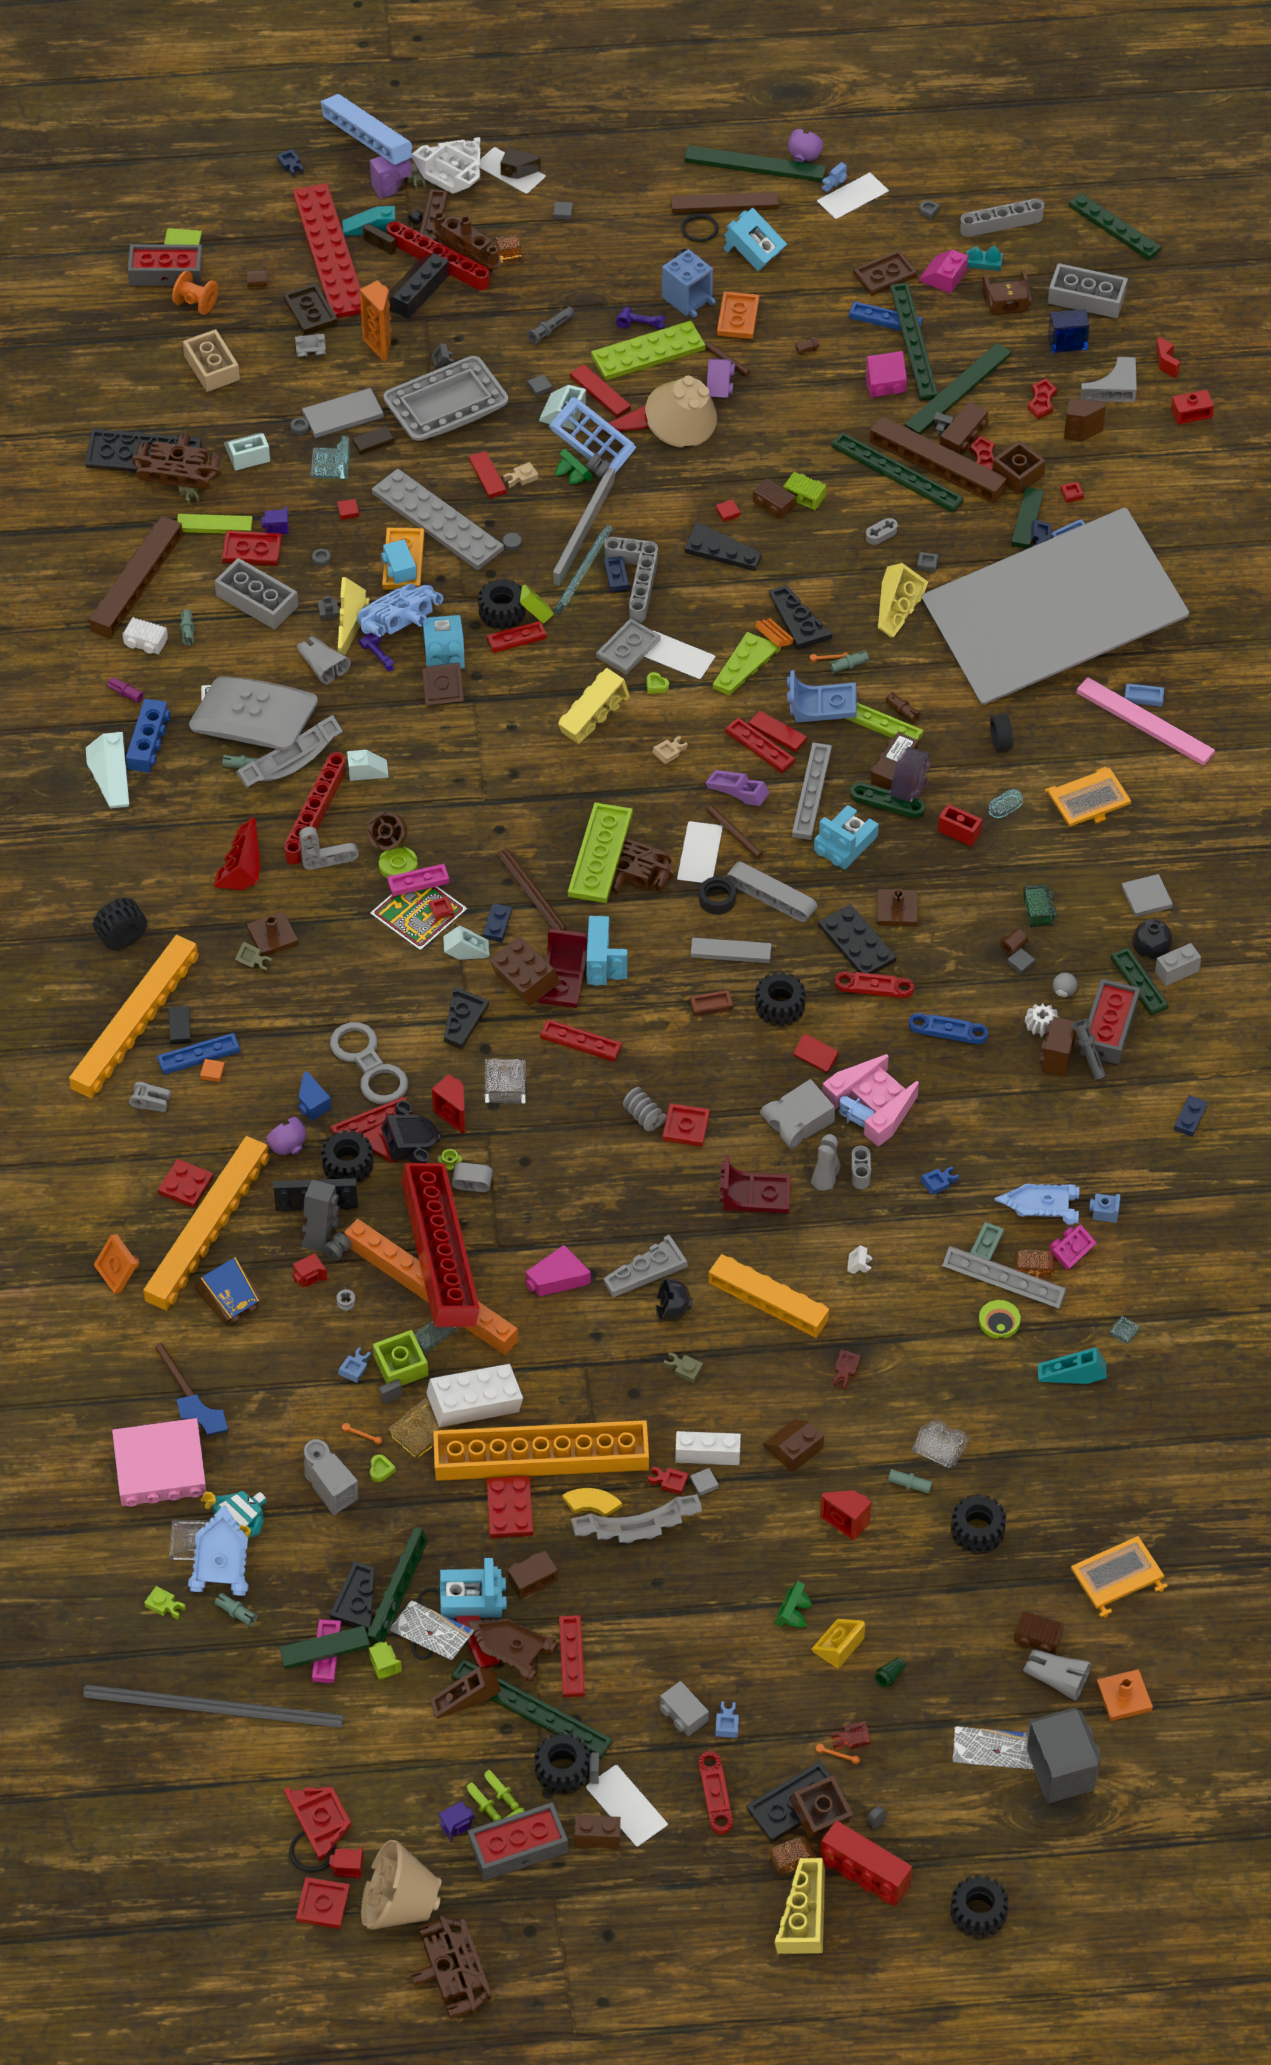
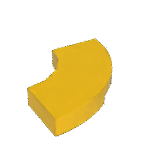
M581 1488L562 1495V1499L575 1514L581 1511H594L603 1517H607L622 1507V1502L600 1489Z

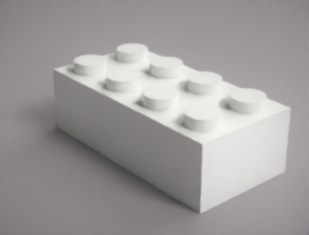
M510 1364L430 1378L427 1389V1396L439 1427L518 1413L523 1400Z

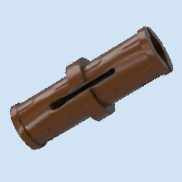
M891 692L886 697V703L894 707L898 714L904 715L912 723L917 722L914 718L920 719L921 713L911 707L907 700L903 701L894 692Z

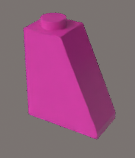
M565 1245L525 1272L527 1288L531 1292L534 1291L538 1296L578 1288L591 1283V1272Z

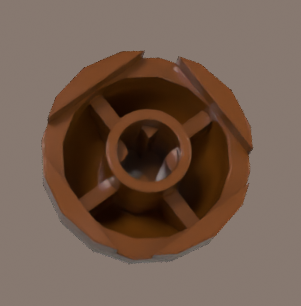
M380 812L375 814L370 820L367 835L374 847L381 850H393L405 842L407 825L400 815L393 812Z

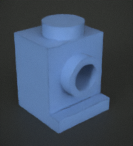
M1095 1194V1199L1090 1200L1089 1211L1093 1212L1092 1220L1117 1223L1121 1194H1116V1196Z

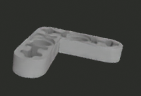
M306 827L299 833L301 859L305 869L311 870L351 862L359 857L357 846L353 843L319 849V838L314 827Z

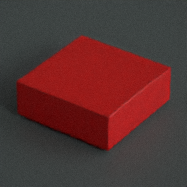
M1078 482L1060 486V491L1066 503L1084 499V493Z
M356 499L337 502L341 520L359 517Z
M733 499L716 505V511L723 522L740 517V511Z
M447 896L428 902L435 921L454 915V910Z

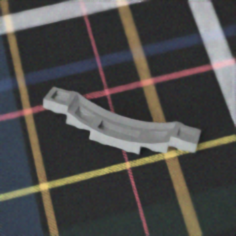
M332 715L301 734L290 749H276L237 770L236 773L246 788L258 781L281 779L307 765L324 750L332 738L343 731Z
M696 1494L675 1497L672 1501L658 1509L636 1516L608 1518L587 1514L582 1517L571 1518V1524L575 1536H587L595 1532L597 1539H610L613 1536H617L620 1543H631L637 1539H652L662 1535L661 1527H673L676 1524L682 1523L681 1515L690 1516L696 1512H702V1507Z

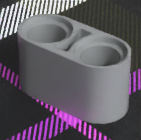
M857 1146L852 1150V1185L857 1189H865L870 1185V1151L865 1146Z
M457 1163L454 1167L451 1184L459 1190L487 1192L490 1189L493 1170L486 1165Z

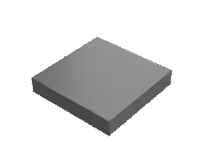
M1159 874L1122 883L1121 888L1135 917L1167 910L1173 906Z

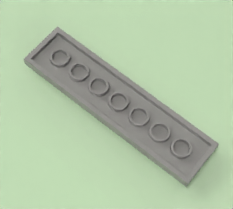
M396 469L372 488L373 495L417 527L424 528L425 533L476 570L481 569L504 550L502 543L399 469Z

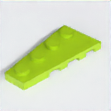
M747 632L714 681L713 689L730 696L746 682L747 677L755 674L758 668L763 663L766 664L774 653L777 654L781 647H777L773 642Z

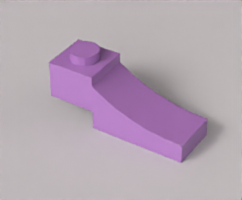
M715 770L706 782L708 789L732 795L747 805L760 806L769 794L765 782L748 780L747 775L742 773Z

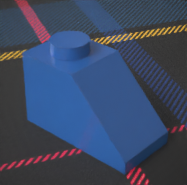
M306 1071L302 1078L298 1108L303 1116H307L313 1121L331 1110V1099Z

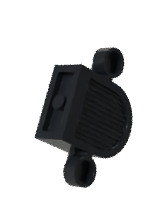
M401 1100L394 1109L396 1115H387L381 1126L391 1159L412 1160L413 1163H427L435 1143L440 1141V1132L427 1118L420 1115H410L412 1105L407 1101Z

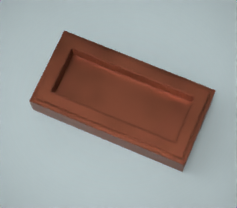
M729 990L690 996L694 1016L733 1010Z

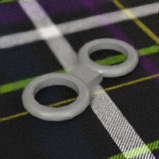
M349 1022L341 1025L333 1032L330 1038V1047L333 1054L339 1059L346 1062H356L364 1073L360 1085L363 1095L369 1101L376 1104H386L404 1097L408 1090L407 1076L399 1067L383 1064L375 1053L378 1038L374 1030L360 1022ZM359 1031L368 1037L369 1045L362 1052L348 1053L339 1047V1039L347 1032ZM390 1073L399 1079L400 1086L393 1094L378 1095L370 1090L369 1082L377 1074Z

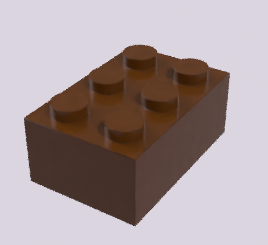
M520 936L489 960L495 974L529 1007L560 983L554 968Z

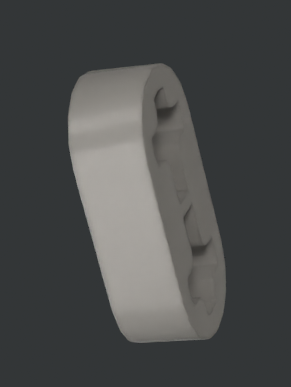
M887 518L869 527L866 530V541L871 545H877L893 537L897 533V521Z

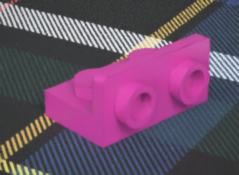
M1081 1224L1075 1228L1073 1226L1067 1228L1062 1233L1064 1237L1061 1240L1057 1238L1049 1245L1051 1249L1046 1253L1048 1257L1054 1255L1066 1270L1072 1267L1096 1244L1095 1240Z

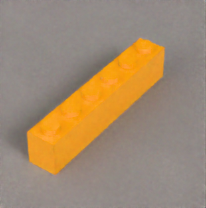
M721 1254L709 1271V1284L815 1338L818 1337L829 1321L830 1309L823 1303H817L809 1299L805 1294L795 1292L789 1286L780 1284L771 1277L756 1272L750 1266L738 1263L732 1257Z

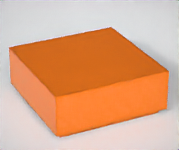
M205 1059L200 1079L220 1082L225 1062Z

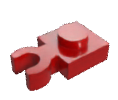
M652 1467V1474H656L657 1477L649 1476V1484H662L661 1490L682 1495L688 1479V1473L667 1468L665 1473L658 1467Z

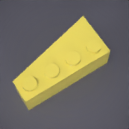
M608 668L599 673L594 683L585 689L581 698L576 700L567 714L560 718L558 725L561 733L578 744L595 730L597 722H604L607 719L608 712L611 710L615 712L620 707L619 702L622 700L627 701L630 698L624 679Z
M800 1858L792 1883V1890L787 1899L784 1916H782L779 1933L775 1939L777 1954L823 1953L825 1867L822 1858Z

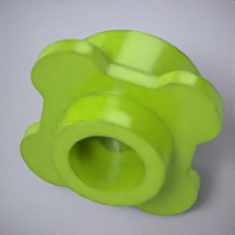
M446 1149L443 1151L442 1156L438 1157V1163H445L447 1170H453L457 1163L462 1162V1157L453 1149Z

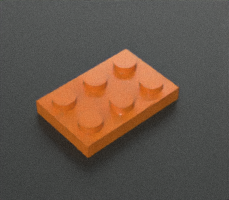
M724 292L717 336L753 339L759 295Z

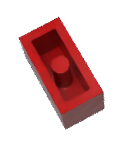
M947 804L939 816L938 832L972 847L981 835L983 819Z

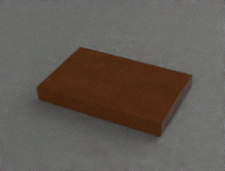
M899 250L853 269L854 276L871 296L890 289V285L907 282L918 275V272Z

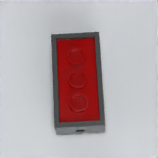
M130 244L128 261L129 286H174L177 278L184 271H190L193 275V283L201 286L203 269L202 245Z
M1101 979L1088 1019L1090 1023L1088 1026L1091 1034L1095 1036L1094 1044L1100 1060L1119 1065L1138 1005L1140 988ZM1081 1047L1080 1055L1085 1056L1084 1050Z
M553 1802L468 1830L469 1845L483 1881L568 1853V1840Z

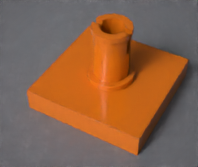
M116 1234L109 1237L94 1266L113 1293L118 1294L122 1292L132 1273L138 1268L139 1259L135 1255L132 1256Z
M1139 1669L1097 1679L1096 1684L1110 1721L1152 1711L1153 1706Z

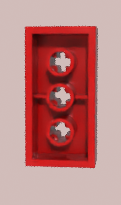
M835 1821L822 1839L820 1858L823 1859L824 1865L829 1869L834 1868L845 1879L853 1880L860 1884L861 1888L865 1891L878 1895L883 1902L897 1906L910 1888L913 1866L839 1821Z

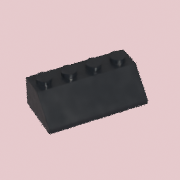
M435 253L420 258L389 291V310L409 319L449 276V260Z

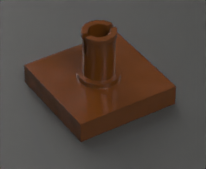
M460 662L422 666L426 705L464 701Z
M878 889L877 925L917 926V890Z
M284 911L247 924V929L256 947L262 950L261 957L299 945L298 939Z

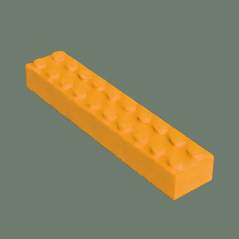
M647 1420L433 1431L436 1481L649 1470Z

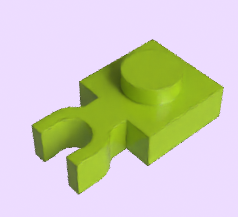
M157 1586L144 1602L145 1607L162 1616L169 1612L177 1620H179L180 1615L175 1610H186L185 1604L174 1602L175 1596Z

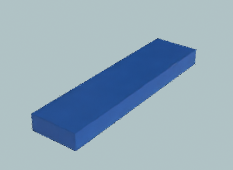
M853 302L849 312L850 319L901 331L896 311ZM917 316L921 328L923 317Z
M234 1033L157 1055V1060L163 1075L202 1064L205 1059L216 1060L239 1053L240 1047Z

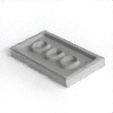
M371 388L302 409V413L309 422V427L315 438L384 417V413Z

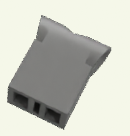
M811 1079L783 1096L780 1101L766 1104L760 1111V1114L769 1125L780 1132L781 1139L790 1149L796 1148L803 1138L806 1139L835 1122L834 1105Z
M319 1439L309 1441L304 1448V1475L312 1483V1487L334 1516L358 1500V1480L338 1457L330 1452L328 1445L324 1441Z

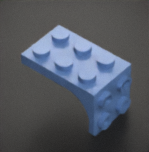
M795 670L790 671V677H787L788 688H790V692H787L788 703H791L790 713L794 715L796 723L857 717L856 683L809 686L797 679Z

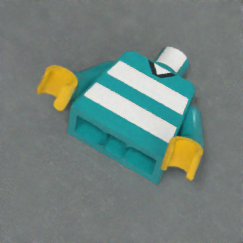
M244 1491L223 1496H215L211 1492L203 1494L200 1501L206 1502V1509L214 1506V1515L225 1505L233 1516L232 1519H235L236 1525L240 1526L239 1529L244 1532L247 1538L260 1534L264 1523L261 1506L267 1502L262 1493L258 1492L252 1498Z

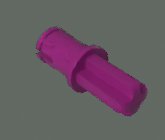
M114 677L108 680L107 686L120 693L121 697H127L136 703L142 701L143 692L131 687L129 683L125 684Z

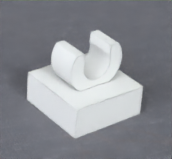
M860 1245L849 1254L848 1272L855 1274L859 1270L868 1272L871 1269V1266L866 1264L872 1260V1257L867 1255L866 1247Z

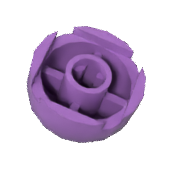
M802 129L792 131L788 141V150L797 162L814 161L819 157L824 146H822L823 141L812 132L808 134L803 133Z
M298 1117L288 1119L289 1124L283 1125L281 1123L268 1134L265 1142L274 1153L284 1156L292 1153L294 1156L302 1151V1145L306 1140V1129Z

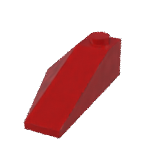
M254 817L239 827L231 843L234 847L225 855L224 860L226 863L224 867H220L217 871L214 881L216 888L245 890L249 886H254L259 880L260 860L256 819Z

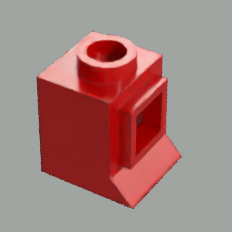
M315 1253L293 1264L294 1273H292V1277L297 1285L300 1284L302 1288L308 1287L319 1280L327 1281L326 1269Z
M363 1846L356 1851L355 1849L345 1848L335 1849V1854L330 1856L329 1867L333 1868L334 1877L361 1879L364 1859Z

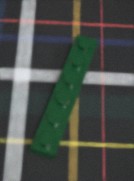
M1080 193L1069 201L1071 209L1148 261L1161 251L1160 245L1084 194Z
M414 1528L412 1534L408 1537L407 1546L404 1553L400 1555L397 1569L393 1572L389 1587L384 1592L382 1603L376 1610L375 1619L368 1628L367 1636L372 1645L379 1642L384 1643L428 1543V1539L421 1528Z

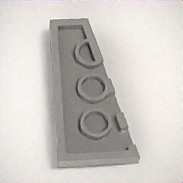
M667 1235L664 1237L663 1242L658 1245L655 1243L649 1248L648 1252L633 1258L632 1263L621 1266L603 1278L604 1285L614 1298L688 1267L687 1260L671 1236Z

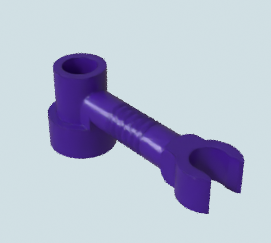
M624 307L617 316L616 324L620 328H628L632 321L663 329L665 323L660 322H664L665 317L661 315L649 317L632 314L630 308Z
M368 633L359 639L361 647L364 650L369 647L388 672L395 669L392 665L394 663L393 660L386 656L376 645L382 641L381 637Z

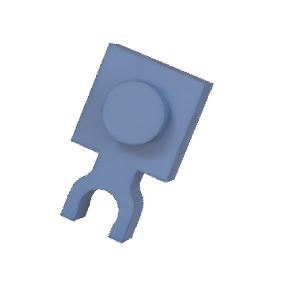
M841 162L831 170L830 176L822 180V183L825 184L822 186V189L828 192L832 186L836 187L843 183L847 177V165Z
M358 1347L355 1357L348 1356L339 1368L338 1375L357 1383L367 1369V1362L370 1359L371 1353L368 1352L365 1356H361V1348Z
M721 1701L720 1713L716 1715L715 1736L737 1738L739 1715H734L736 1703L732 1702V1708L726 1709L724 1702Z

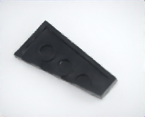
M697 521L684 549L686 554L756 571L761 560V552Z
M787 585L769 590V597L787 631L794 639L793 642L797 649L832 639L833 634L830 630H826L823 627V623L811 614L812 611L801 604V600Z

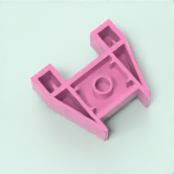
M887 1054L839 1071L822 1084V1093L834 1105L835 1110L840 1107V1098L847 1096L855 1101L860 1098L861 1104L874 1111V1114L865 1120L864 1135L877 1147L893 1136L918 1097L919 1082L916 1081L905 1089L886 1072L888 1070L889 1057Z

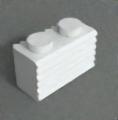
M133 617L123 633L124 644L129 648L136 647L142 649L149 654H160L168 640L167 628Z

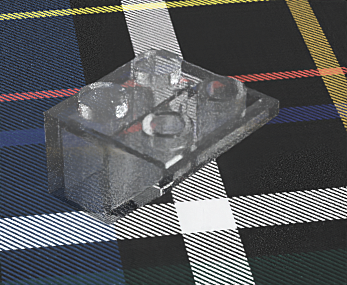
M485 1059V1102L526 1103V1060Z
M933 1420L920 1428L912 1451L951 1468L956 1465L971 1438L966 1436V1433L962 1430H953L946 1427L947 1424L945 1422Z

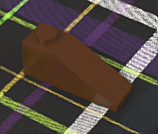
M478 1667L431 1697L430 1700L435 1717L441 1718L483 1703L501 1692L495 1672Z

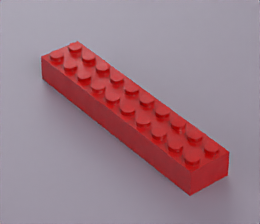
M405 1163L401 1184L434 1327H476L480 1307L445 1163Z

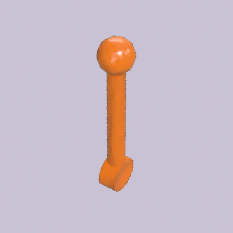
M848 653L826 656L812 654L810 655V661L816 662L823 659L844 658Z
M348 1423L342 1425L343 1432L350 1431L374 1441L377 1445L382 1443V1438L379 1436L374 1437L351 1428Z
M822 1744L816 1746V1752L819 1754L823 1752L850 1760L853 1764L860 1762L858 1756L852 1757L824 1748Z

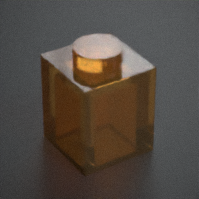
M517 234L496 237L495 246L498 247V257L502 262L521 259V245Z

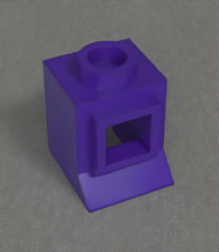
M287 506L282 510L265 511V517H261L262 528H266V533L289 534Z
M462 1801L438 1814L441 1819L439 1824L451 1843L454 1835L458 1836L469 1830L470 1826H472L471 1820L475 1819L470 1807L466 1808Z

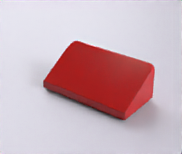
M807 1034L802 1036L793 1053L794 1056L826 1073L829 1072L838 1060L837 1050Z

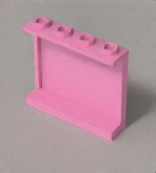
M197 1418L112 1430L122 1506L157 1503L163 1500L174 1501L185 1497L196 1498L207 1492Z

